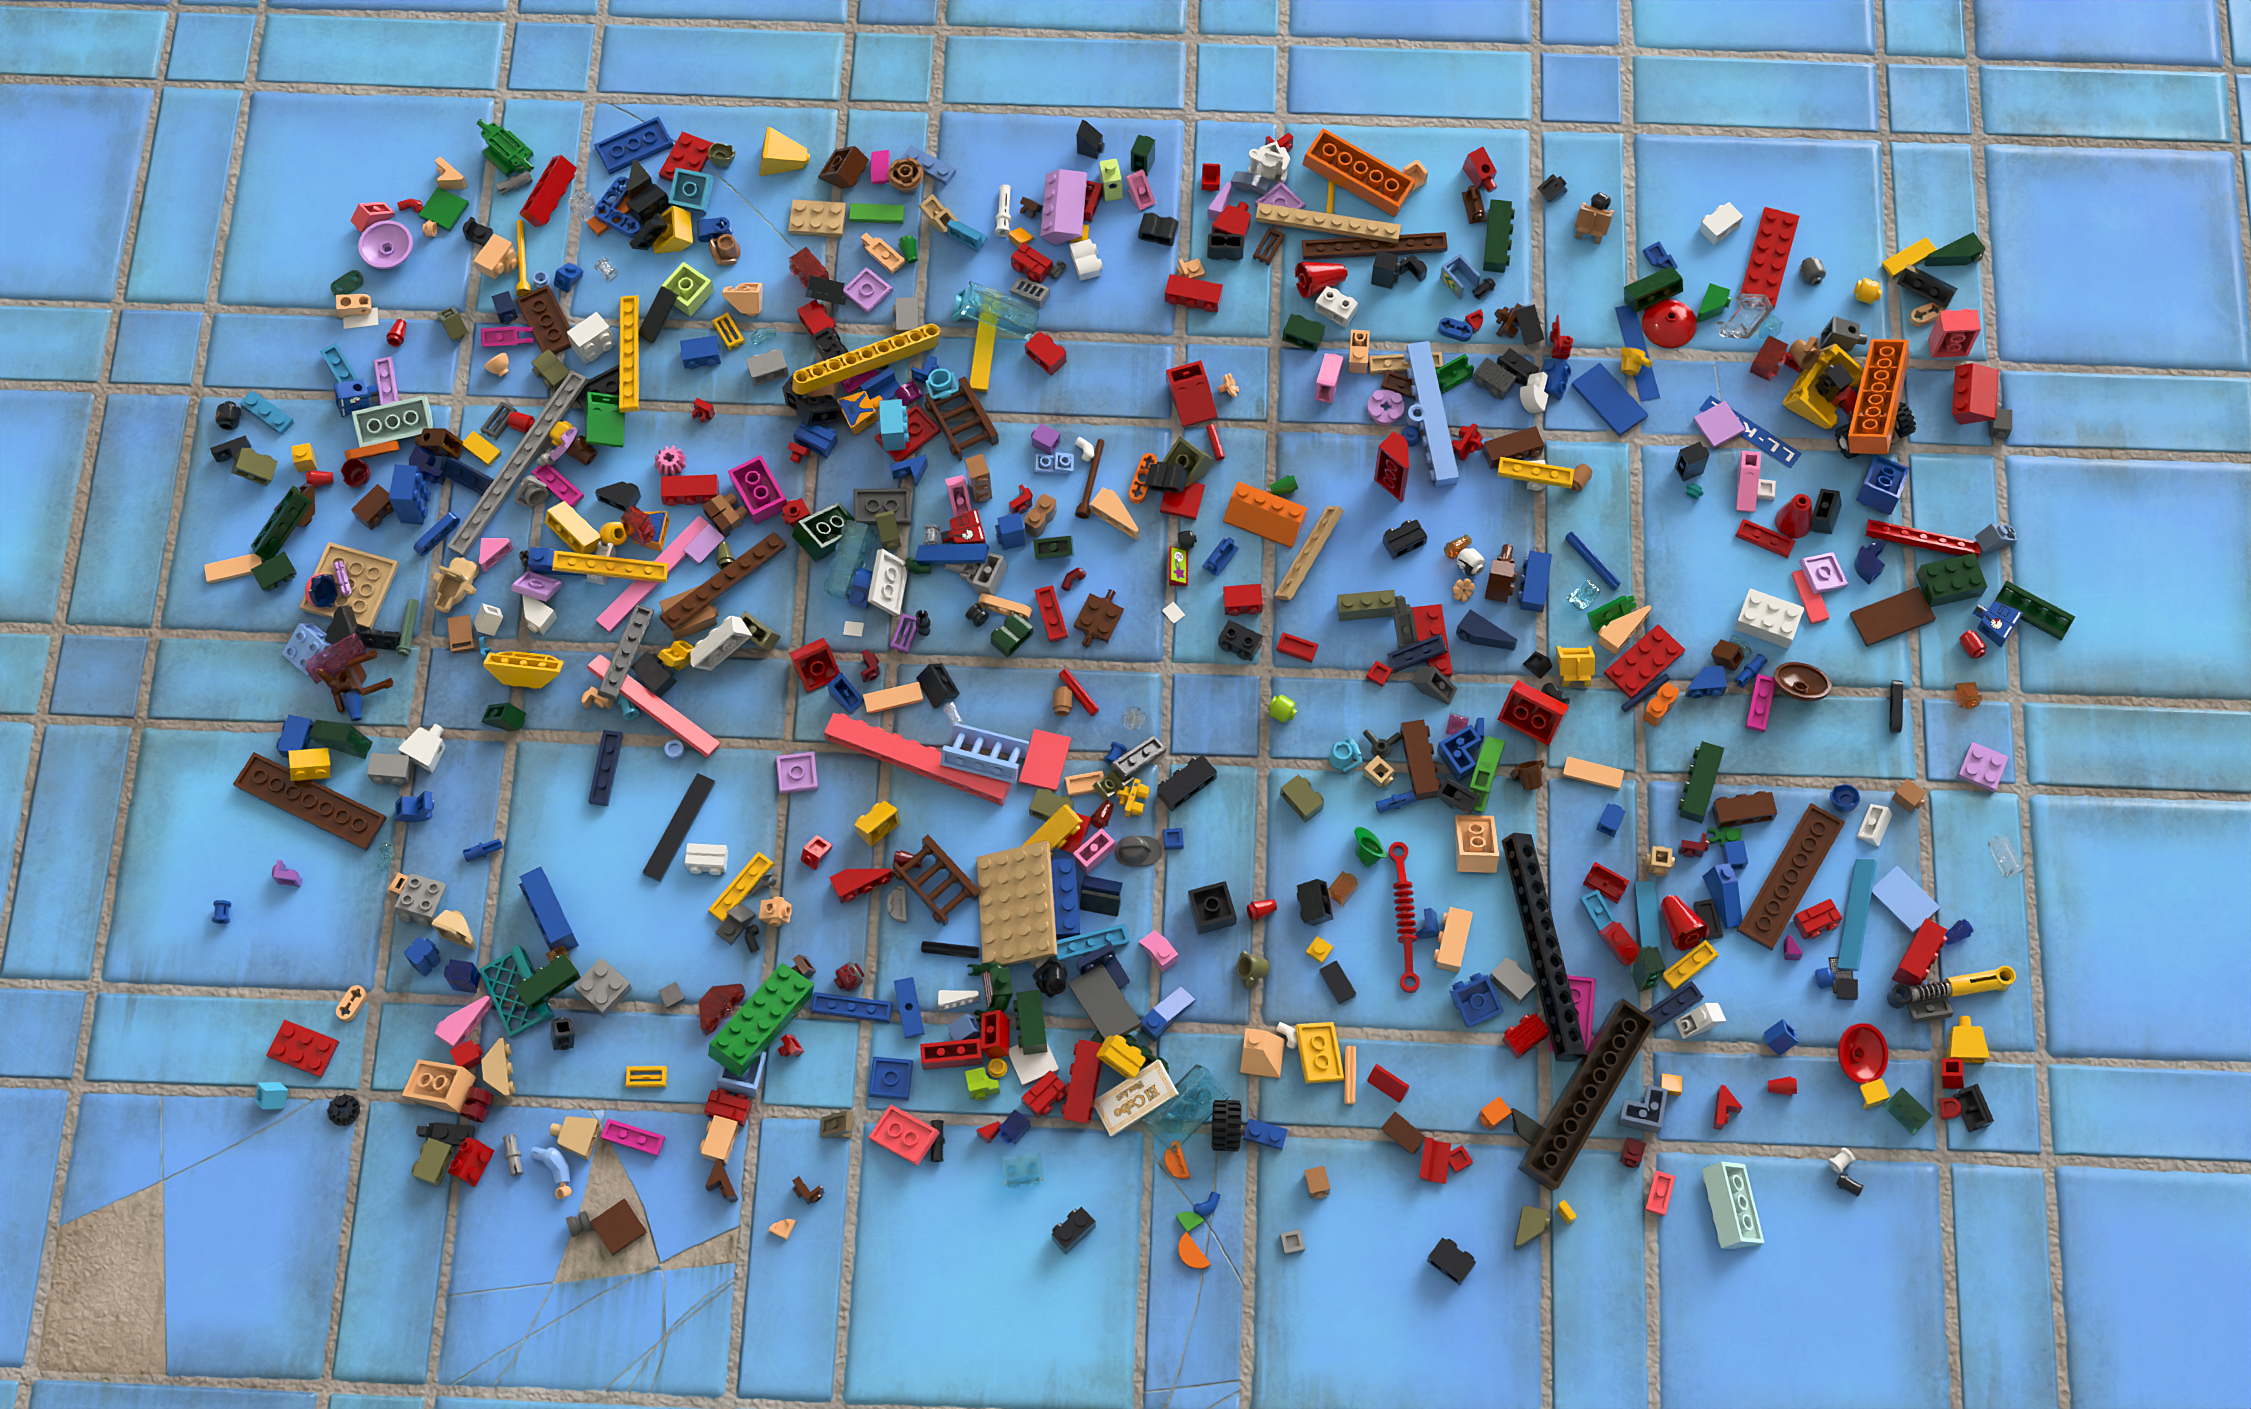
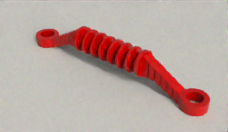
M1394 842L1389 847L1388 854L1390 859L1395 862L1398 882L1393 884V889L1398 890L1394 892V896L1398 897L1394 900V903L1399 905L1395 907V911L1399 912L1396 914V919L1400 920L1396 923V926L1401 927L1397 930V934L1402 936H1399L1397 940L1399 943H1403L1405 974L1400 979V987L1406 993H1414L1419 988L1420 979L1413 972L1412 943L1417 941V936L1411 934L1416 933L1417 930L1412 927L1416 925V921L1410 920L1415 918V913L1411 912L1415 907L1409 905L1414 902V899L1410 897L1413 895V891L1408 890L1413 885L1412 882L1407 881L1404 860L1408 856V847L1402 842ZM1395 848H1400L1403 850L1404 854L1402 856H1396L1393 853V850ZM1411 978L1415 981V985L1408 987L1404 981Z

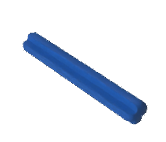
M1569 532L1565 537L1568 543L1612 590L1617 589L1621 582L1575 532Z

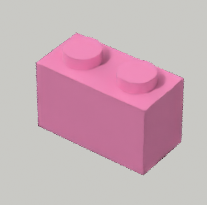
M1101 828L1073 853L1075 863L1088 874L1115 850V841Z

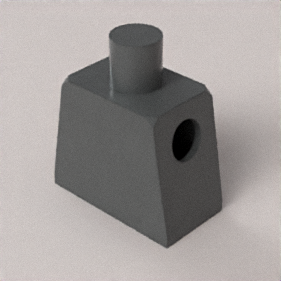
M1833 316L1821 332L1820 349L1837 344L1843 351L1849 352L1856 344L1865 345L1867 334L1860 333V325L1858 323Z

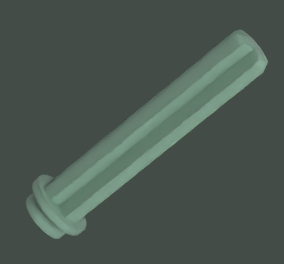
M413 598L407 601L399 646L396 647L397 654L400 656H409V653L412 651L410 645L419 603L418 600Z

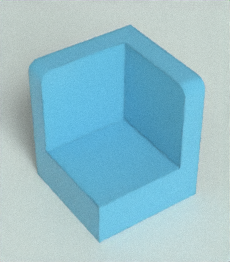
M281 1082L257 1083L254 1102L261 1109L285 1108L288 1089Z

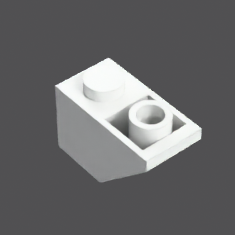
M1705 1003L1677 1019L1675 1023L1682 1038L1686 1039L1711 1030L1725 1022L1726 1019L1718 1003Z

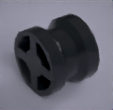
M976 603L970 607L965 617L968 620H972L975 627H980L988 619L989 613L983 611L981 605Z

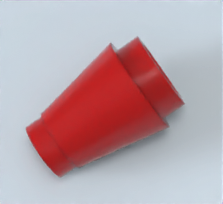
M402 319L396 320L386 335L388 344L399 347L404 343L406 321Z
M310 470V472H306L307 484H312L314 488L334 483L333 472Z
M1274 899L1251 902L1246 907L1247 914L1251 920L1258 921L1276 911L1277 904Z
M1789 1076L1768 1080V1093L1787 1096L1797 1094V1079Z

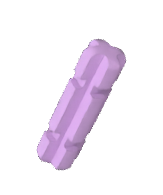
M342 561L334 562L333 567L340 587V593L342 596L351 595L352 592L344 563Z

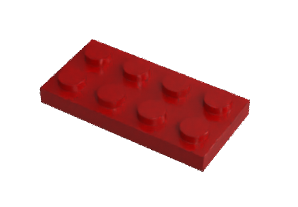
M1658 624L1604 671V675L1629 699H1632L1684 654L1685 649Z

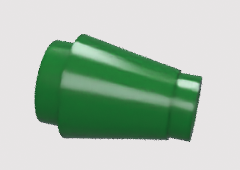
M912 235L901 237L898 245L907 263L917 262L916 239Z
M1287 475L1270 485L1273 495L1294 493L1298 486L1294 475Z

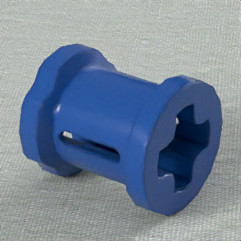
M1112 742L1111 749L1108 755L1104 757V761L1111 766L1112 762L1126 753L1127 748L1118 742Z
M216 900L213 902V906H215L214 917H212L213 923H230L228 918L229 908L232 905L230 901Z

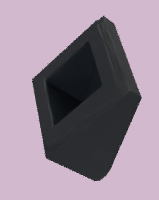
M1537 651L1523 663L1528 670L1540 679L1552 668L1549 657Z

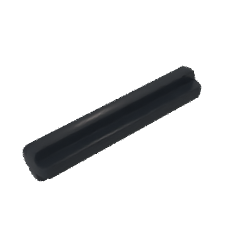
M922 941L921 952L968 958L979 957V947L929 941Z

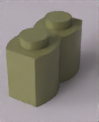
M549 349L531 362L533 373L538 378L541 376L544 379L543 383L549 390L552 388L555 392L570 373L566 366Z

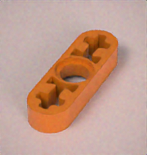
M390 441L345 451L346 461L351 458L363 459L400 451L398 441Z
M1146 453L1140 459L1129 489V499L1132 503L1140 504L1146 498L1149 488L1145 485L1146 482H1140L1138 477L1140 475H1148L1150 464L1147 470L1146 462L1152 460L1150 464H1157V457L1152 453ZM1138 487H1140V495H1138V497H1134V494H1136L1138 491Z

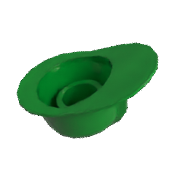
M1363 827L1355 828L1354 833L1358 841L1355 854L1365 867L1369 868L1381 858L1387 857L1380 841L1371 831Z

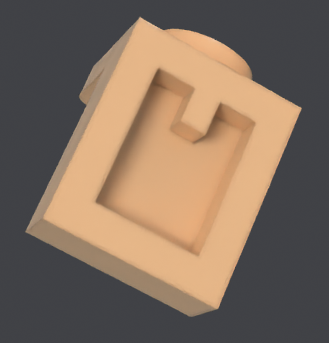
M1199 258L1186 263L1182 259L1179 260L1178 267L1176 268L1178 276L1192 279L1205 277V271Z
M592 686L582 695L581 703L587 710L592 703L599 708L605 707L609 710L614 704L612 700L597 695L598 689Z

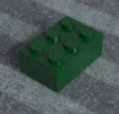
M1975 553L1921 565L1916 573L1922 593L1930 608L1982 596L1987 588Z

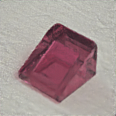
M1450 713L1446 733L1453 735L1467 727L1469 717Z

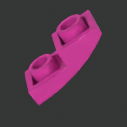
M889 150L871 153L872 185L890 182L888 179V171L890 169Z

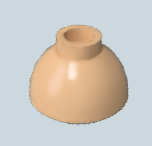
M501 353L489 360L484 366L485 369L492 374L499 375V377L509 372L507 369L509 365L507 354Z

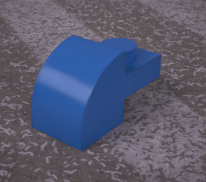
M864 568L858 570L852 583L853 588L848 603L867 609L873 571Z

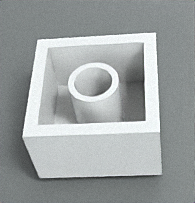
M597 312L567 331L572 350L585 365L593 362L599 355L609 351L615 345L610 327Z

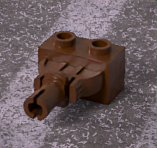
M1510 544L1502 546L1501 556H1498L1497 560L1492 559L1485 599L1507 603L1508 596L1513 595L1514 585L1511 582L1515 583L1517 572L1514 571L1515 564L1514 559H1512L1513 546Z

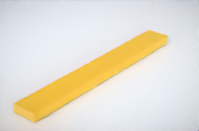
M638 295L620 297V413L639 411Z

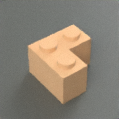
M493 234L475 258L474 263L478 271L496 279L502 272L509 275L517 267L518 258L512 242Z

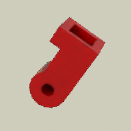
M1848 387L1837 394L1831 401L1834 407L1839 405L1842 408L1849 422L1853 417L1857 395L1851 387Z

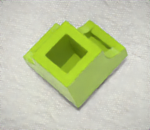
M984 1067L965 1071L971 1099L979 1101L986 1099L989 1095L1000 1093L998 1080L990 1079L986 1075Z

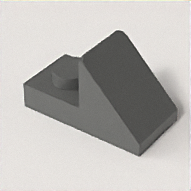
M741 903L726 912L728 917L715 931L719 937L730 945L736 941L756 916L754 912Z

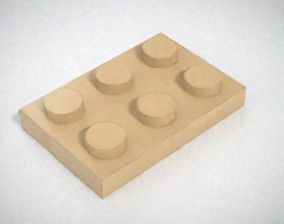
M792 200L789 234L843 237L846 203Z

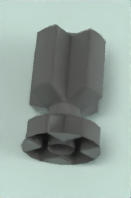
M1058 260L1057 266H1053L1050 270L1049 276L1052 279H1058L1062 273L1061 269L1067 267L1064 262Z
M523 550L519 553V558L522 565L527 567L529 552Z

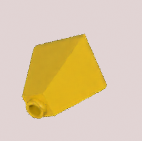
M767 127L762 148L759 176L803 169L805 164H809L810 154L807 153V148L773 128Z

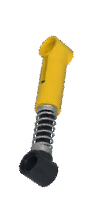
M2001 966L1996 970L1949 977L1942 981V983L1938 981L1937 984L1933 982L1932 984L1927 983V985L1922 984L1915 987L1899 983L1888 993L1887 1002L1891 1007L1900 1009L1906 1004L1919 1001L1921 998L1924 1000L1925 998L1930 999V997L1935 998V996L1940 997V995L1951 998L1992 990L2004 991L2015 981L2016 974L2011 967ZM2000 976H2003L2006 981H2003ZM1896 993L1900 994L1903 999L1898 998Z

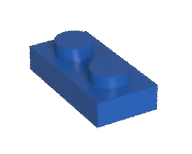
M1248 1119L1243 1140L1283 1150L1288 1129Z

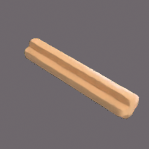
M1346 1046L1344 1103L1353 1105L1355 1104L1356 1047Z

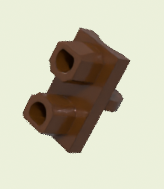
M1519 303L1510 310L1504 307L1495 311L1496 323L1501 324L1496 333L1499 337L1506 335L1513 338L1519 331L1512 324L1514 321L1519 325L1515 313L1516 308L1522 307Z

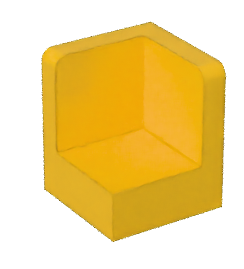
M1882 1078L1860 1086V1091L1865 1100L1863 1104L1864 1110L1886 1103L1890 1098Z

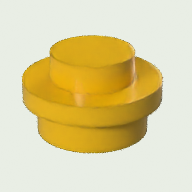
M1001 1058L992 1059L987 1066L988 1073L994 1078L1003 1077L1007 1072L1006 1062Z

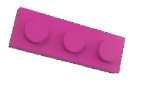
M546 464L544 467L539 465L531 472L539 481L546 484V488L562 502L565 501L572 508L584 498L583 493L551 465Z
M1757 674L1745 728L1765 732L1775 688L1773 677Z
M607 1119L601 1139L659 1157L665 1136Z

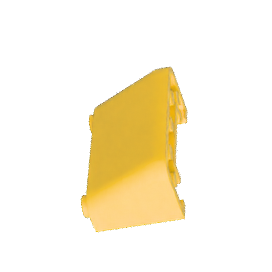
M1837 344L1819 350L1820 356L1812 369H1803L1782 403L1787 409L1823 429H1831L1837 424L1838 416L1835 414L1838 406L1834 407L1831 401L1828 403L1818 393L1815 387L1819 381L1818 377L1830 365L1836 366L1841 363L1854 379L1848 387L1857 388L1860 386L1864 371Z

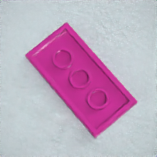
M1567 975L1587 1051L1591 1044L1596 978ZM1550 1039L1549 1052H1554Z

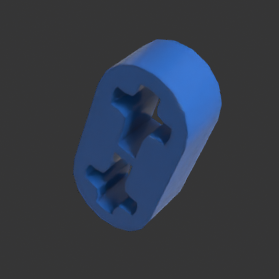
M1443 318L1440 320L1438 327L1441 335L1458 341L1466 342L1472 337V327L1455 319ZM1463 330L1467 331L1465 335L1462 334Z

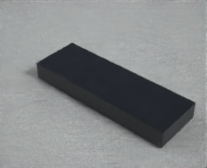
M661 286L639 329L641 337L651 343L655 342L678 294L665 286Z

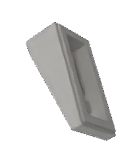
M1019 277L1010 289L1011 293L1040 309L1050 296L1049 288ZM1023 284V287L1018 290L1019 285Z

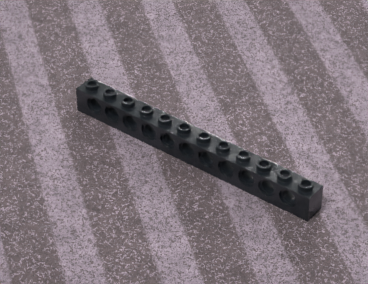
M1512 833L1502 840V845L1556 1061L1575 1062L1587 1055L1533 838L1531 834Z

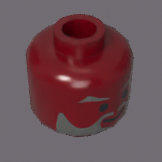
M848 962L835 971L837 978L834 979V982L839 989L844 988L849 992L863 983L864 973L857 963Z

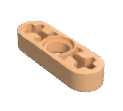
M985 593L980 594L977 602L983 609L1007 616H1013L1018 613L1025 620H1029L1032 609L1024 604Z

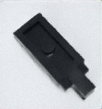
M434 1122L429 1123L428 1127L417 1126L416 1134L418 1137H426V1141L428 1138L451 1146H461L466 1137L474 1138L475 1127L471 1125Z

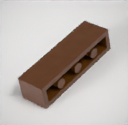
M1424 719L1401 723L1400 733L1416 801L1437 798L1436 794L1441 787V781L1436 778L1438 767L1436 761L1432 759V755H1434L1433 744L1428 741V737H1430L1429 726H1425Z

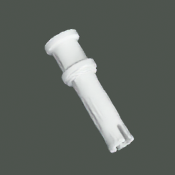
M1001 185L999 188V210L995 217L997 226L994 233L998 237H1008V234L1011 232L1009 229V223L1011 222V216L1009 215L1011 187L1009 185Z

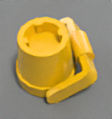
M1621 348V373L1636 376L1640 372L1641 365L1648 368L1651 367L1653 362L1645 357L1644 351L1635 348Z

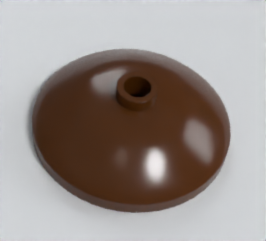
M1800 662L1784 663L1778 666L1774 673V682L1785 695L1796 700L1806 702L1818 701L1827 697L1832 685L1829 677L1820 669L1809 664Z

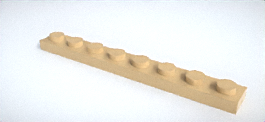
M1263 203L1258 204L1256 222L1398 243L1401 230L1400 224Z

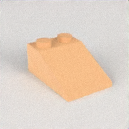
M1455 815L1457 872L1496 873L1499 851L1494 816Z
M418 1059L402 1096L444 1111L459 1113L476 1076L462 1066Z

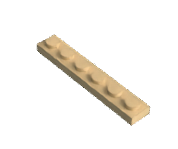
M1327 506L1275 592L1274 596L1278 600H1291L1295 596L1296 590L1303 582L1315 558L1322 550L1324 543L1331 535V531L1339 521L1343 513L1340 506Z

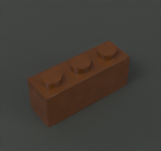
M1534 426L1486 441L1482 451L1490 469H1498L1500 457L1523 460L1528 457L1535 458L1543 452L1544 443L1537 427Z
M1758 791L1754 795L1739 794L1735 798L1720 797L1714 801L1712 806L1717 829H1721L1722 826L1734 827L1772 821L1777 815L1772 792L1766 793L1765 791Z

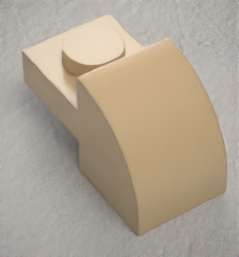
M933 194L918 206L929 219L927 222L941 233L948 231L947 223L950 219L958 221L947 207L944 208Z

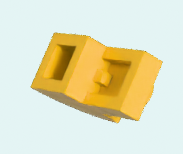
M685 640L674 641L671 648L660 650L657 657L663 660L662 662L666 666L680 671L691 661L690 651L694 647Z

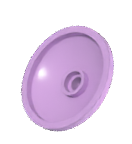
M390 220L380 221L372 224L362 233L358 249L362 259L371 267L391 269L405 262L410 256L413 249V238L410 231L403 224Z

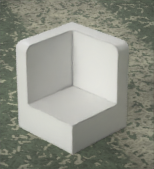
M482 603L474 621L476 630L495 636L503 619L500 608Z

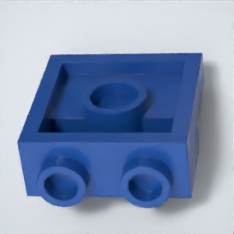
M1476 973L1469 977L1470 981L1466 983L1459 981L1452 985L1453 989L1449 990L1454 1005L1459 1010L1466 1028L1503 1012V1008L1488 975Z

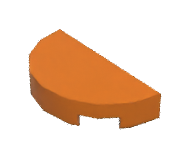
M1176 1140L1166 1149L1164 1155L1165 1167L1176 1178L1190 1179L1179 1140Z
M1186 1232L1178 1244L1179 1256L1182 1262L1188 1267L1195 1269H1205L1211 1266L1210 1262Z

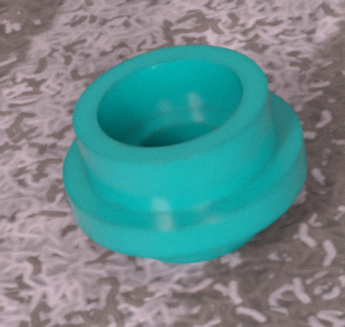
M1695 483L1686 486L1687 490L1685 493L1694 499H1699L1700 496H1703L1704 493L1701 486Z

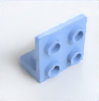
M299 623L284 648L282 655L305 675L309 676L323 653L336 651L337 647L325 641L327 634L314 623Z

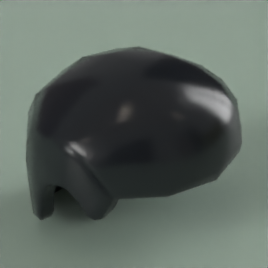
M1550 682L1543 685L1541 692L1566 705L1570 704V699L1562 698L1563 691L1558 690L1554 684Z

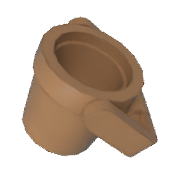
M724 234L719 238L711 239L709 243L710 252L717 265L725 266L737 263L736 260L740 257L741 250L732 235Z
M1810 336L1807 342L1799 339L1790 346L1789 353L1800 368L1810 370L1818 361L1820 356L1818 338Z

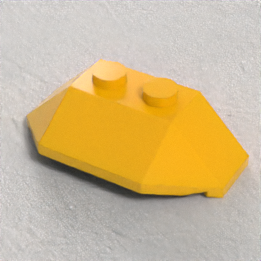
M516 651L499 652L496 654L488 653L483 663V666L502 684L513 687H529L531 689H541L559 675L564 665L562 660H558L550 655Z

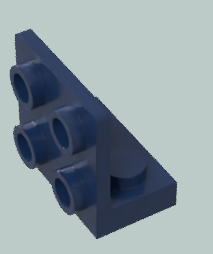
M1111 942L1076 961L1077 970L1080 975L1103 964L1119 989L1130 983L1128 976L1115 956V948Z

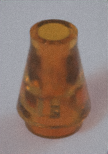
M1465 534L1448 542L1444 547V552L1450 559H1455L1463 549H1466L1472 543V540Z

